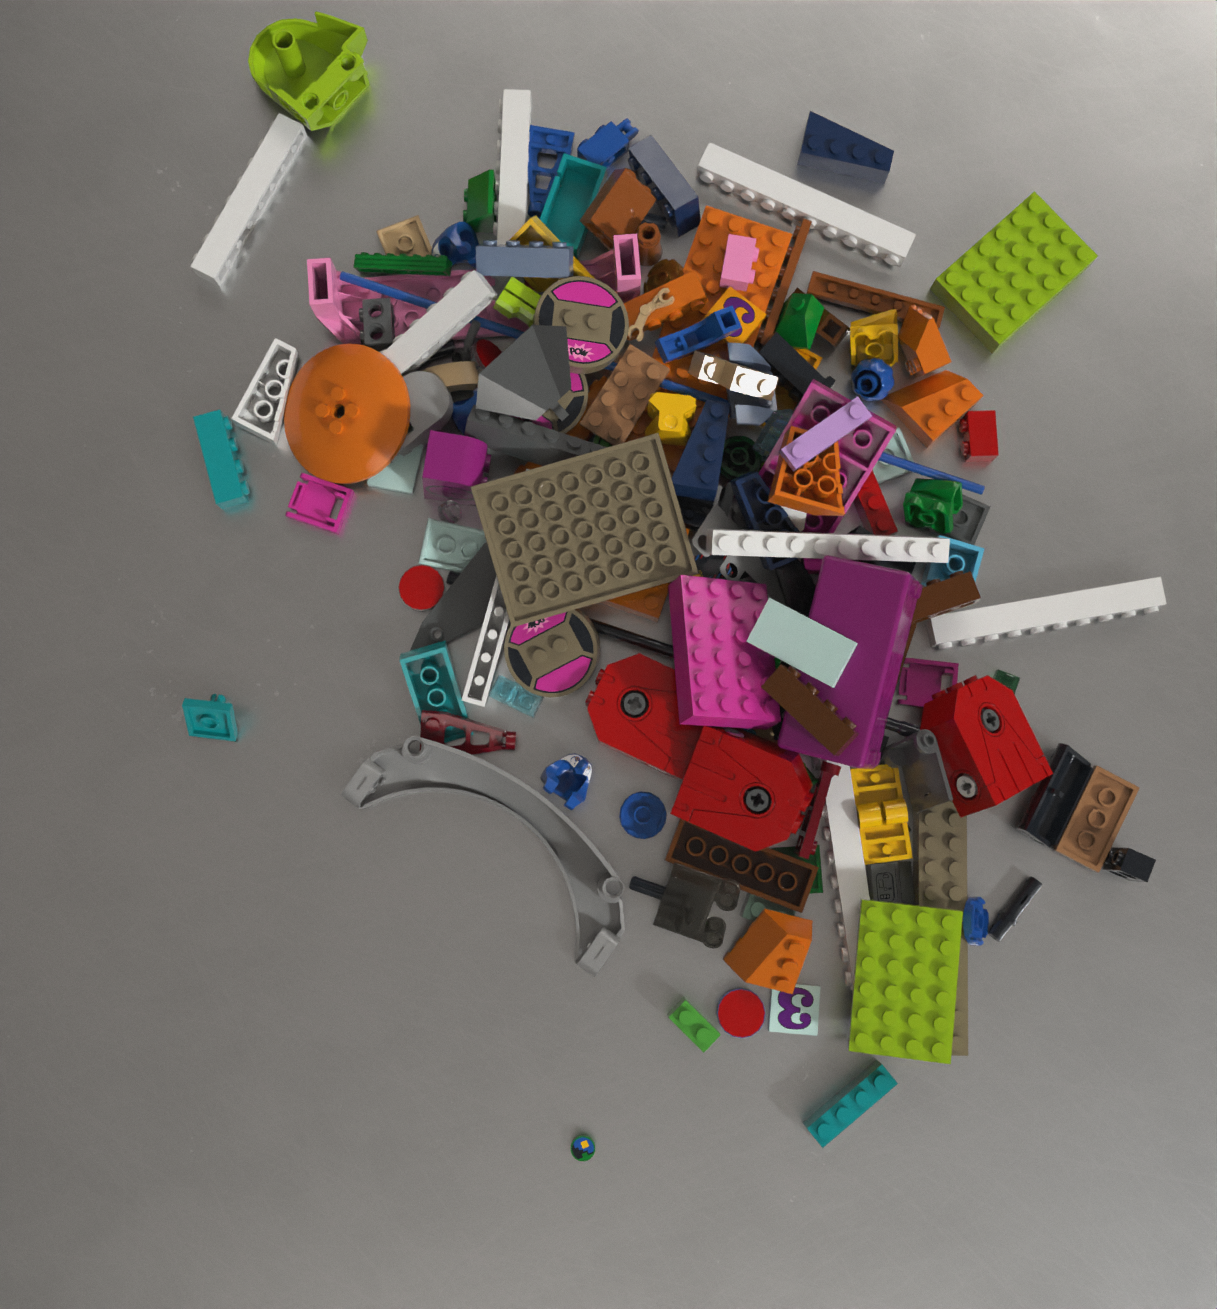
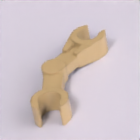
M669 288L661 289L651 302L640 307V313L635 325L629 327V338H631L633 331L639 330V335L636 339L640 342L644 337L642 329L651 312L657 308L669 306L674 302L675 298L673 296L668 300H663V296L670 292Z

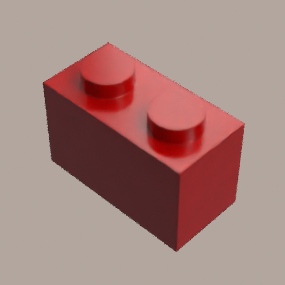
M967 411L959 422V430L963 433L964 440L961 443V454L965 455V462L993 461L999 455L996 411Z

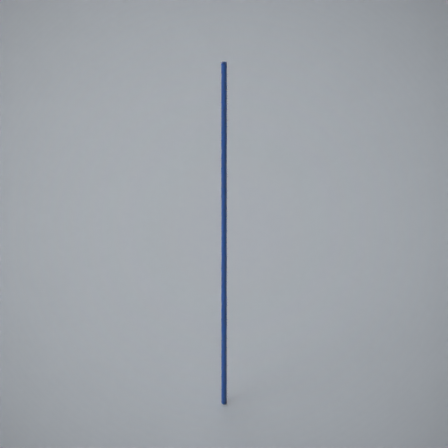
M344 271L340 274V280L425 309L437 303ZM476 316L469 322L471 324L473 320H477L481 323L480 327L515 339L524 333V331ZM612 362L604 369L613 371L618 363ZM664 379L660 386L682 395H690L703 402L714 400L728 403L727 399ZM776 417L769 418L765 423L784 429L789 420ZM885 452L878 459L879 461L932 479L961 482L962 489L980 495L983 494L985 489L983 485Z

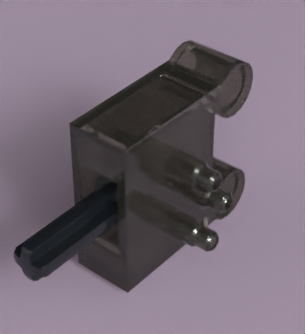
M675 862L666 887L636 876L631 878L629 884L631 890L661 900L653 925L703 942L706 947L712 949L718 948L723 944L726 931V923L723 919L719 917L708 918L712 904L715 901L721 910L732 911L737 907L741 891L740 885L735 880H723Z

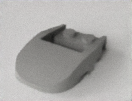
M416 371L403 377L410 398V423L415 430L406 436L397 455L405 456L420 444H426L429 440L430 430H441L452 415V397L441 378L431 372Z

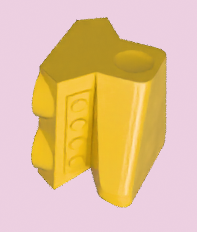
M897 309L851 322V365L857 367L860 361L873 358L882 359L890 367L898 362Z
M661 392L650 394L647 415L653 420L646 428L645 436L659 433L662 444L686 446L692 434L688 422L694 420L697 406L696 399L690 395Z

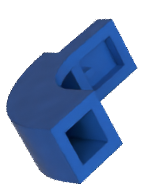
M732 305L713 312L702 321L686 329L659 338L654 343L663 363H667L694 354L695 350H703L733 334L742 326Z

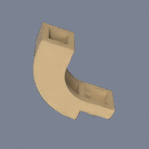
M463 361L436 365L421 371L436 374L441 378L448 391L453 392L478 388L479 373L486 367L477 365L475 361Z

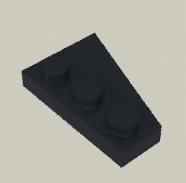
M798 559L775 568L774 570L786 606L809 617L816 585L813 583L814 580Z

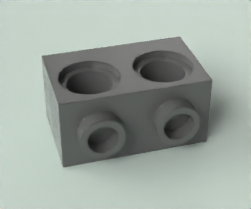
M391 299L362 300L363 308H359L360 322H363L364 330H360L361 344H365V346L377 351L389 348L395 338L394 309ZM381 311L380 316L371 317L373 312ZM376 333L383 334L382 337L378 340L372 339L373 335Z

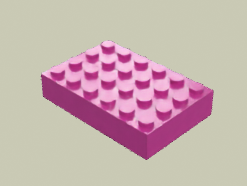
M814 379L811 381L758 473L770 490L780 454L779 451L787 430L791 426L810 430L852 400ZM871 411L869 412L872 417L838 441L840 484H842L843 489L841 495L845 514L896 432V425ZM807 513L804 530L801 532L834 533L844 516L811 515Z
M688 575L677 577L668 585L679 723L684 725L767 730L781 722L779 703L761 687L776 670L774 656L746 642L768 601L766 584Z

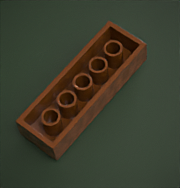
M681 818L678 821L664 859L672 864L800 913L804 910L819 868L767 847L755 852Z

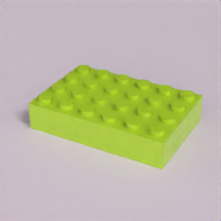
M1034 191L940 274L933 282L930 290L993 354L1081 275L1098 255Z
M861 899L848 1051L951 1064L963 911Z

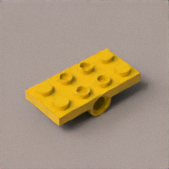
M884 764L878 765L874 769H850L865 865L912 859L907 825L908 810L902 794L898 768H891Z

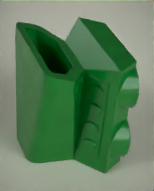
M916 478L911 490L905 494L903 502L905 522L917 528L928 527L940 534L951 533L953 530V514H957L963 505L962 483Z

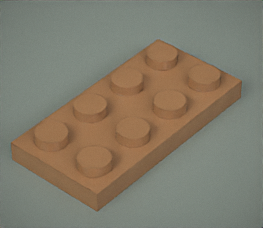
M630 344L581 420L580 425L612 446L624 443L647 408L650 394L657 392L670 369Z
M1097 765L1093 766L1092 774L1058 844L1055 845L1053 850L1099 873L1139 791V787Z

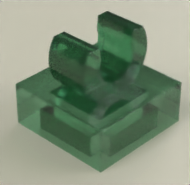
M998 669L995 671L993 679L1013 690L1015 694L1020 677Z

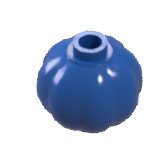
M880 358L864 359L857 364L856 369L851 373L852 389L855 394L865 401L882 400L894 386L893 370L890 365Z

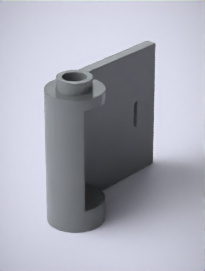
M922 729L884 748V762L891 768H902L914 814L953 800L938 743L931 731Z

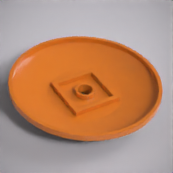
M360 344L335 345L317 353L306 362L290 386L284 410V427L287 441L298 462L314 476L339 484H352L367 480L387 467L401 449L410 423V398L400 371L385 355L373 348ZM343 406L345 409L344 415L338 418L337 410Z

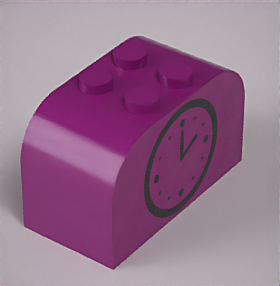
M430 430L422 475L424 499L476 505L471 487L486 483L488 477H484V473L489 474L491 454H487L488 445L472 437Z

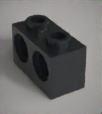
M1111 847L1104 861L1103 870L1128 881L1148 882L1156 859L1130 848Z

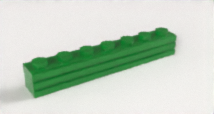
M361 252V254H355L353 268L362 273L450 276L452 262L444 255H439V257L432 255L421 257L418 254H413V256L406 254L395 256L392 253H387V255L374 253V255H370L369 253Z

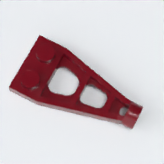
M422 710L421 738L446 745L444 742L445 729L448 726L462 729L466 734V739L463 744L450 747L471 755L497 750L515 751L516 732L500 729L449 712ZM476 730L488 733L489 742L485 745H472L470 742L471 732ZM502 737H506V743L501 741Z
M825 761L822 762L821 773L818 778L819 782L816 784L814 796L808 807L794 849L795 854L809 859L810 854L814 855L818 841L815 840L830 782L834 775L839 776L841 766Z

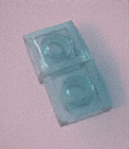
M498 675L488 695L532 718L535 717L544 699L543 696L533 694L518 683L501 675Z

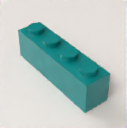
M220 409L194 416L193 419L216 505L221 509L249 502L247 494H250V489L247 481H243L241 473L244 472V467L241 459H237L235 452L239 449L235 437H231L230 429H233L230 417L226 416Z
M875 1060L807 1118L803 1124L821 1147L824 1148L898 1083L883 1064Z

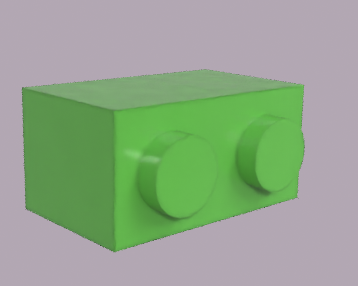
M685 997L667 1014L668 1018L703 1053L721 1035Z

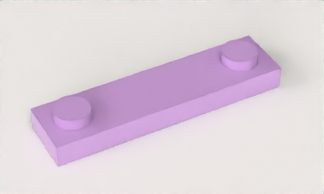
M856 397L783 447L779 453L794 472L865 423L872 415L859 397Z

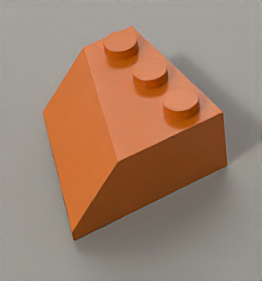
M915 304L911 305L899 331L898 340L907 359L905 363L906 370L910 376L913 375L914 379L952 361L934 318L926 312L923 313L922 309H917Z
M944 370L892 392L881 401L928 448L964 416L967 411L974 407L984 395L967 378Z
M791 426L784 434L781 449L808 430ZM838 441L794 472L781 454H779L768 502L811 515L844 516L845 511L841 495L843 489L842 484H840Z
M764 909L749 926L747 933L736 941L735 947L724 955L723 960L746 983L793 994L812 941L813 921Z

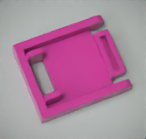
M301 473L300 478L308 481V484L297 481L288 508L297 511V513L294 514L286 511L285 516L339 535L354 491ZM337 499L343 500V503L335 520L330 517Z
M906 658L904 664H909V667L902 668L898 695L906 696V700L898 699L897 705L924 708L925 703L933 700L931 695L941 691L942 675L950 676L949 687L957 684L959 663Z

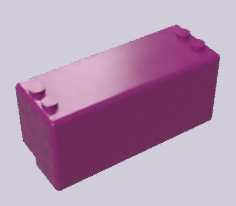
M829 555L823 557L808 618L858 644L834 688L799 669L797 670L802 674L800 679L805 684L810 682L820 691L818 694L820 698L824 701L829 699L838 707L836 712L842 718L847 716L857 725L855 730L859 735L840 756H834L785 710L777 742L780 748L860 769H874L878 766L881 758L880 748L916 602L922 592V584L909 572Z

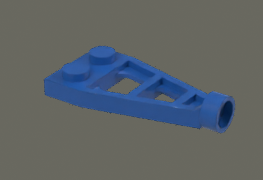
M530 125L528 151L530 204L528 215L530 217L536 215L540 219L555 176H557V170L563 154L571 155L575 133ZM539 152L558 156L552 169L538 166L537 155ZM537 175L551 177L547 189L535 187Z

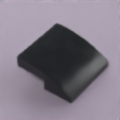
M718 485L715 501L677 496L685 528L698 531L715 503L718 504L723 486Z

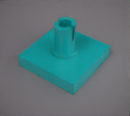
M212 694L210 701L184 699L182 708L189 736L236 742L238 731L233 704L225 703L226 698L223 695L219 694L216 700L217 694Z

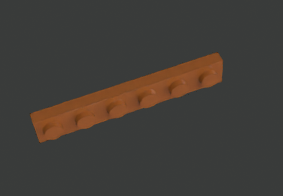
M803 218L801 227L797 225L792 236V239L796 240L794 247H788L785 259L789 260L787 267L782 266L777 279L781 281L780 287H775L770 299L774 301L772 309L767 308L766 317L763 320L767 322L765 329L760 328L756 342L760 343L759 347L774 332L812 223L810 220Z
M815 271L812 272L806 293L812 294L815 298L873 314L897 309V320L902 322L906 317L909 307L915 304L917 309H922L923 313L926 312L934 318L938 330L945 309L944 306Z

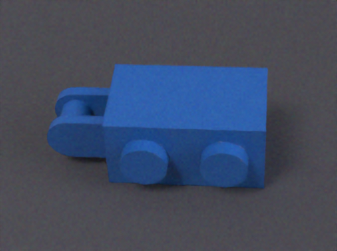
M628 118L617 126L612 121L606 126L602 125L596 130L595 135L590 139H584L579 144L577 158L608 168L629 151V141L638 134L639 130L631 126V121Z

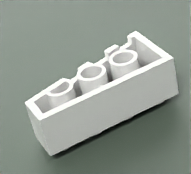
M277 338L274 339L231 418L236 426L275 446L278 443L287 396L293 382L299 358L296 348Z

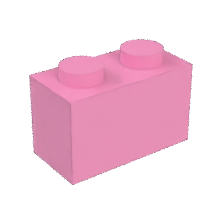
M729 234L719 287L729 288L731 286L735 290L747 291L748 284H753L755 270L751 269L752 262H757L759 248L755 247L756 238Z

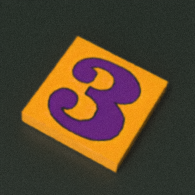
M730 286L703 319L715 311L733 305L742 328L722 339V341L726 344H744L764 320L766 314Z

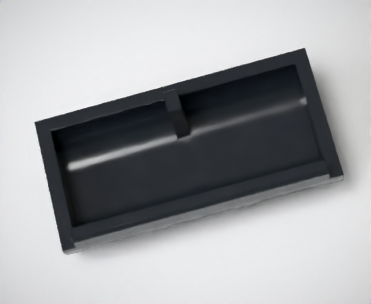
M1058 743L1049 762L1053 774L1040 781L1017 827V830L1028 838L1051 848L1052 844H1058L1093 771V768L1090 767V762L1069 745Z

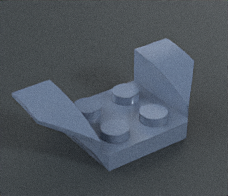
M727 343L729 362L773 375L770 372L771 366L750 344ZM726 388L728 403H730L729 416L730 418H736L737 425L760 426L769 418L777 417L778 410L775 392L772 401Z

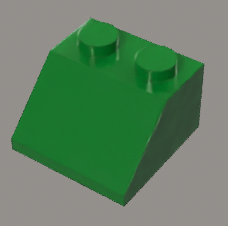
M489 169L468 179V188H464V202H467V210H463V222L469 224L475 233H493V225L496 222L494 203L497 201L494 170Z

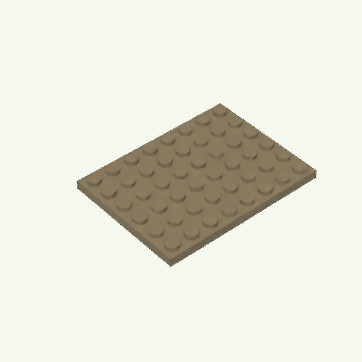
M659 433L471 487L512 628L672 582L680 575L692 576L698 574Z

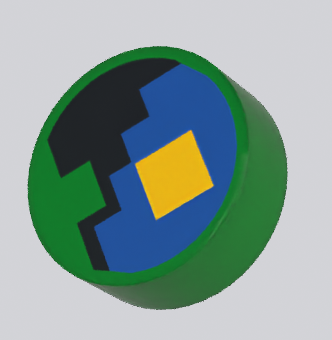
M585 1134L576 1136L571 1143L573 1157L578 1161H588L595 1153L594 1140Z

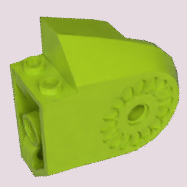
M317 11L314 13L317 23L294 18L281 19L266 26L256 35L250 47L248 58L251 75L258 87L311 131L332 126L370 86L367 77L368 73L363 64L364 60L361 57L368 41L364 27Z

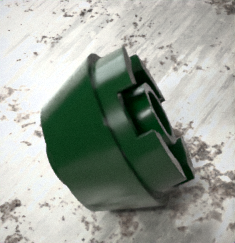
M746 436L727 438L724 443L721 474L733 480L749 472H758L762 463V455L757 444Z

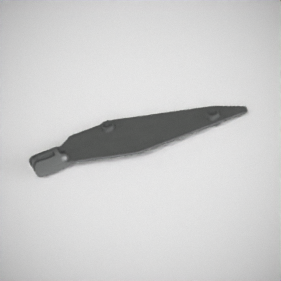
M487 542L484 543L424 619L410 651L445 640L447 643L483 624L496 579V572ZM436 630H439L441 632V636L439 638H435L434 636Z

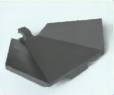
M532 325L483 369L478 377L476 409L536 421L551 408L559 419L563 421L569 414L559 404L558 400L571 389L566 326Z

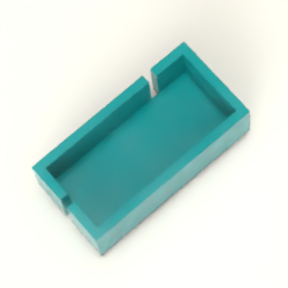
M564 153L540 220L561 242H567V246H573V255L578 260L589 231L580 222V219L606 183L607 167Z

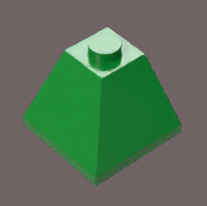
M792 293L783 303L773 333L777 332L794 349L810 350L824 310L823 305L812 294Z

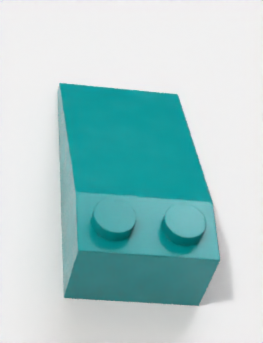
M446 640L400 654L399 661L420 725L422 710L449 712L469 719L465 703L461 701L462 693ZM448 726L445 729L444 742L466 737L462 729Z

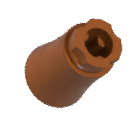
M645 222L636 231L639 261L641 266H652L658 263L662 257L661 235L657 225Z

